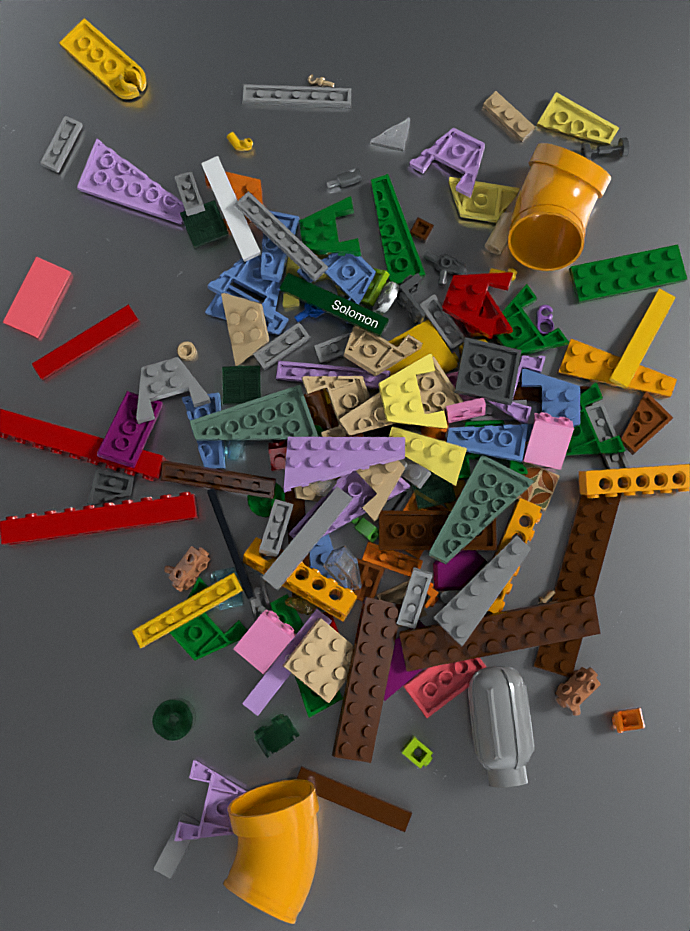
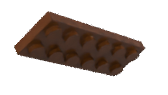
M381 510L379 514V550H431L451 511ZM496 518L461 551H496Z

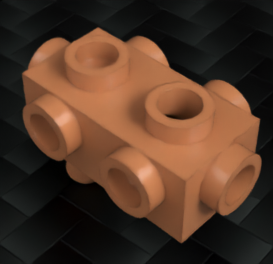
M191 546L180 562L176 564V567L166 565L164 572L170 574L168 578L174 582L172 586L182 592L183 589L188 590L191 586L195 585L197 577L208 567V562L211 560L208 557L209 553L202 547L197 549Z
M582 666L579 670H575L572 677L566 683H561L557 687L555 692L557 703L562 708H569L573 715H580L579 705L601 685L596 678L598 674L591 667L585 669Z

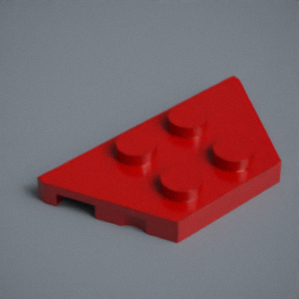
M487 291L479 317L497 321L493 335L512 333V327ZM462 322L471 337L485 336L482 332L475 331L470 325Z

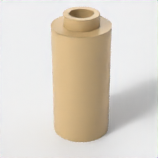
M512 212L502 213L485 244L486 249L494 254L500 255L508 242Z

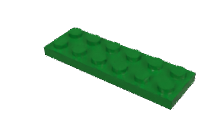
M678 244L584 263L569 268L578 304L676 284L687 280Z

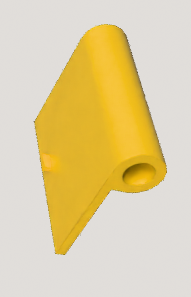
M429 319L388 341L398 347L409 334L422 342V347L418 351L387 369L390 371V376L428 354H432V357L436 359L445 374L458 367V356L455 352L452 353Z

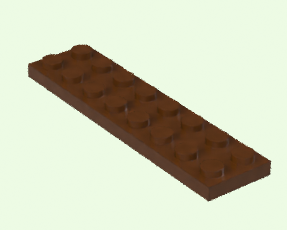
M369 597L363 598L332 751L333 757L368 763L372 761L397 635L398 624L396 623L401 604Z

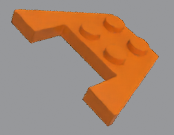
M225 172L237 200L249 191L263 204L260 179ZM205 174L206 186H211ZM245 216L248 224L251 223V221ZM221 219L225 233L229 232L230 228L226 219Z

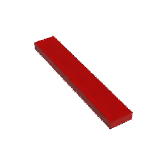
M128 304L33 362L32 366L41 380H45L133 326L139 320Z

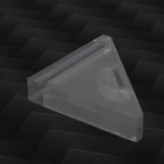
M407 118L400 124L384 131L380 136L371 139L370 145L403 152L411 118Z

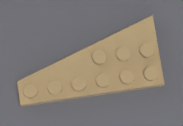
M434 357L432 358L435 371L416 375L424 414L445 411L446 406L464 402L458 393H454V386ZM380 392L338 420L348 436L397 424L386 422Z

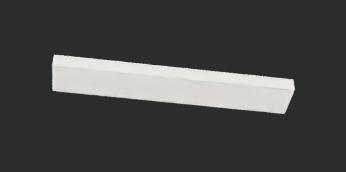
M216 156L201 163L244 262L261 255L244 214L235 206L238 200L219 157Z

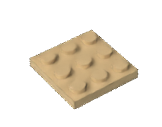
M318 618L282 666L323 700L330 703L347 680L354 646L324 620Z

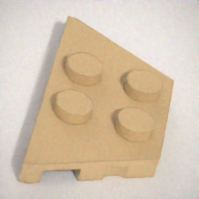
M222 293L221 296L235 366L241 365L248 357L252 356L259 348L269 342L262 303Z

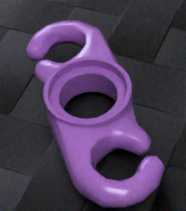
M541 305L536 312V328L542 336L554 330L553 315L543 316L541 313L544 309L551 313L553 309L549 305ZM547 323L550 326V330L543 332L540 329V324Z

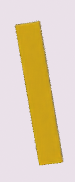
M660 288L657 290L609 381L623 389L628 387L673 304L675 296Z
M232 573L132 630V633L139 647L143 648L244 590L235 573Z

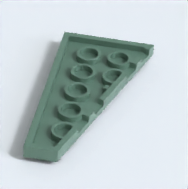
M300 385L190 421L196 441L288 440V437H318Z
M481 455L428 555L447 564L524 493L534 481Z

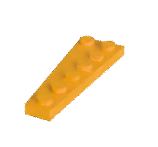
M570 339L557 374L577 379H587L596 383H606L616 387L618 385L609 381V378L621 357ZM639 365L627 388L629 390L642 391L643 393L647 391L649 394L669 398L672 395L677 379Z

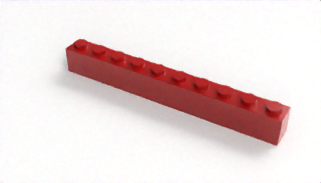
M0 409V438L7 439L9 436L15 438L14 442L25 445L26 442L33 443L32 447L43 450L44 447L51 449L50 452L62 455V452L75 460L85 458L88 459L87 463L96 466L102 463L106 465L105 468L117 471V468L123 469L127 475L135 476L137 473L143 475L142 479L148 481L160 480L162 462L166 461L163 455L142 450L135 468L97 457V452L104 438Z
M182 492L177 497H172L171 494L161 495L160 499L152 500V497L141 498L140 502L124 500L119 505H114L113 502L103 503L102 507L95 508V505L83 506V510L66 508L61 513H56L55 510L45 511L44 515L37 516V513L25 514V518L8 516L6 520L0 521L1 544L8 546L199 519L196 496L191 494V492Z

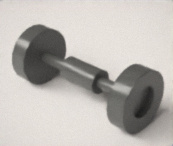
M627 137L620 138L618 146L614 147L607 145L591 150L589 142L581 144V156L591 160V153L605 154L618 150L620 157H625L629 154V141Z

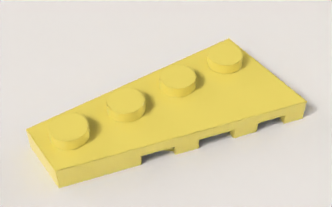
M557 92L536 125L603 145H610L619 130V127Z
M394 426L391 427L389 437H405V457L456 486L466 454V447Z

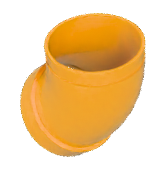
M539 143L529 161L530 169L514 207L508 235V246L514 258L521 264L535 270L553 271L569 266L581 255L590 214L596 200L603 197L611 181V176L596 163L573 151L553 144Z
M301 779L282 780L256 787L235 798L227 808L232 831L238 836V844L234 862L223 885L254 907L290 924H295L298 913L301 912L309 894L318 858L319 835L316 815L319 810L318 799L314 784Z

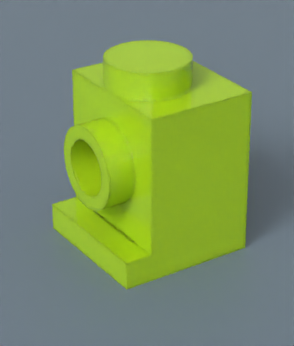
M414 735L401 749L402 754L420 769L423 765L426 767L433 759L431 756L433 752ZM416 749H421L419 756L414 754Z

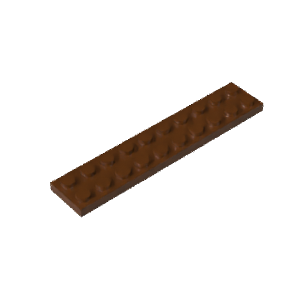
M622 492L617 493L616 497H605V494H599V498H587V495L580 494L553 590L555 594L551 597L550 602L595 594ZM582 638L538 646L533 667L571 678Z
M593 594L484 615L462 647L439 624L399 632L407 672L601 634Z

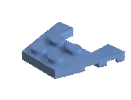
M332 253L321 261L328 266L325 274L349 297V301L359 305L376 271L361 256L357 257L354 254L338 256V253ZM301 268L297 270V274L303 280L310 283L313 281Z
M261 255L246 262L241 258L234 263L232 268L220 274L219 278L215 281L212 280L208 284L209 290L221 295L234 282L265 298L262 304L266 320L271 323L273 322L282 277L280 282L261 278Z
M522 369V387L542 388L543 413H548L556 418L566 417L573 421V427L580 425V386L528 369ZM528 424L526 442L529 441L534 424Z

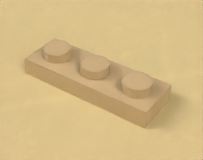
M497 91L483 103V107L521 142L534 131L535 126Z

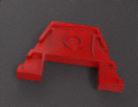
M513 273L453 275L442 305V311L460 322L467 323L475 331H480L485 334V337L492 339L497 321L479 317L488 288L493 287L508 291Z

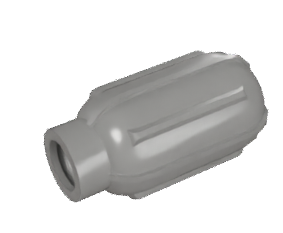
M492 666L480 669L473 675L468 689L475 754L478 756L483 767L487 769L489 786L504 788L525 785L528 783L526 764L535 751L527 686L524 684L522 676L512 667Z

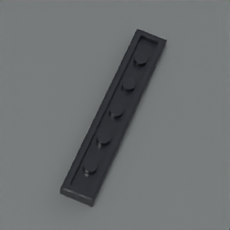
M214 488L209 489L207 494L246 598L250 601L256 599L217 492Z

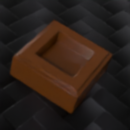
M417 217L410 230V234L412 237L425 243L434 225Z

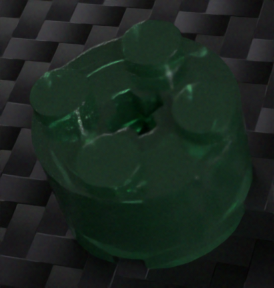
M182 698L168 699L161 703L154 712L152 718L154 730L168 741L179 740L193 729L196 722V713L188 700ZM173 715H175V717H178L179 719L178 721H176V724L175 721H171L170 719Z
M279 714L271 720L272 724L270 726L263 725L254 731L256 735L254 739L266 758L272 756L270 752L272 754L277 753L295 740L293 738L294 735L296 738L300 736L288 715Z

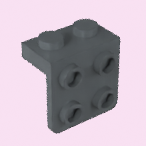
M418 273L414 276L409 275L403 280V284L399 286L397 302L402 308H406L409 312L408 316L413 323L421 324L426 314L412 297L419 290L422 278Z

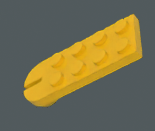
M85 18L59 42L60 46L119 98L126 100L134 99L140 95L138 89L142 92L144 91L147 79L143 69Z

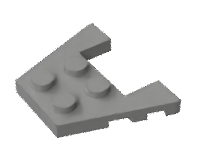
M179 357L141 367L136 416L138 424L155 419L151 405L152 401L183 392H190L194 408L211 403L207 393Z

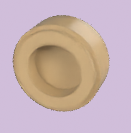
M185 341L179 344L177 354L181 360L191 361L195 358L197 351L191 342Z

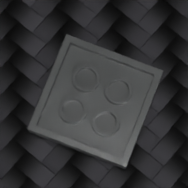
M466 337L454 393L511 405L522 350Z

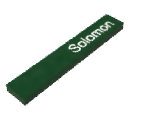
M287 273L279 288L283 293L379 337L382 336L389 322L388 318L290 273Z

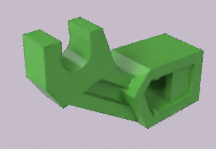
M357 517L350 521L355 525L353 528L371 543L379 536V530L364 517L361 519Z

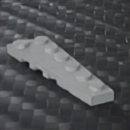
M516 536L433 618L461 647L526 558L531 548Z

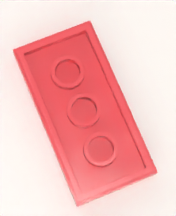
M36 256L3 323L38 339L71 272Z
M480 658L428 667L404 684L403 687L424 716L428 718L467 689L473 675L480 669L486 668V665Z

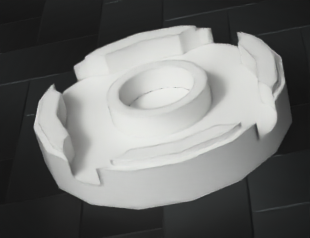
M391 281L384 286L381 291L382 295L380 298H377L372 308L373 312L384 315L399 291L397 283Z

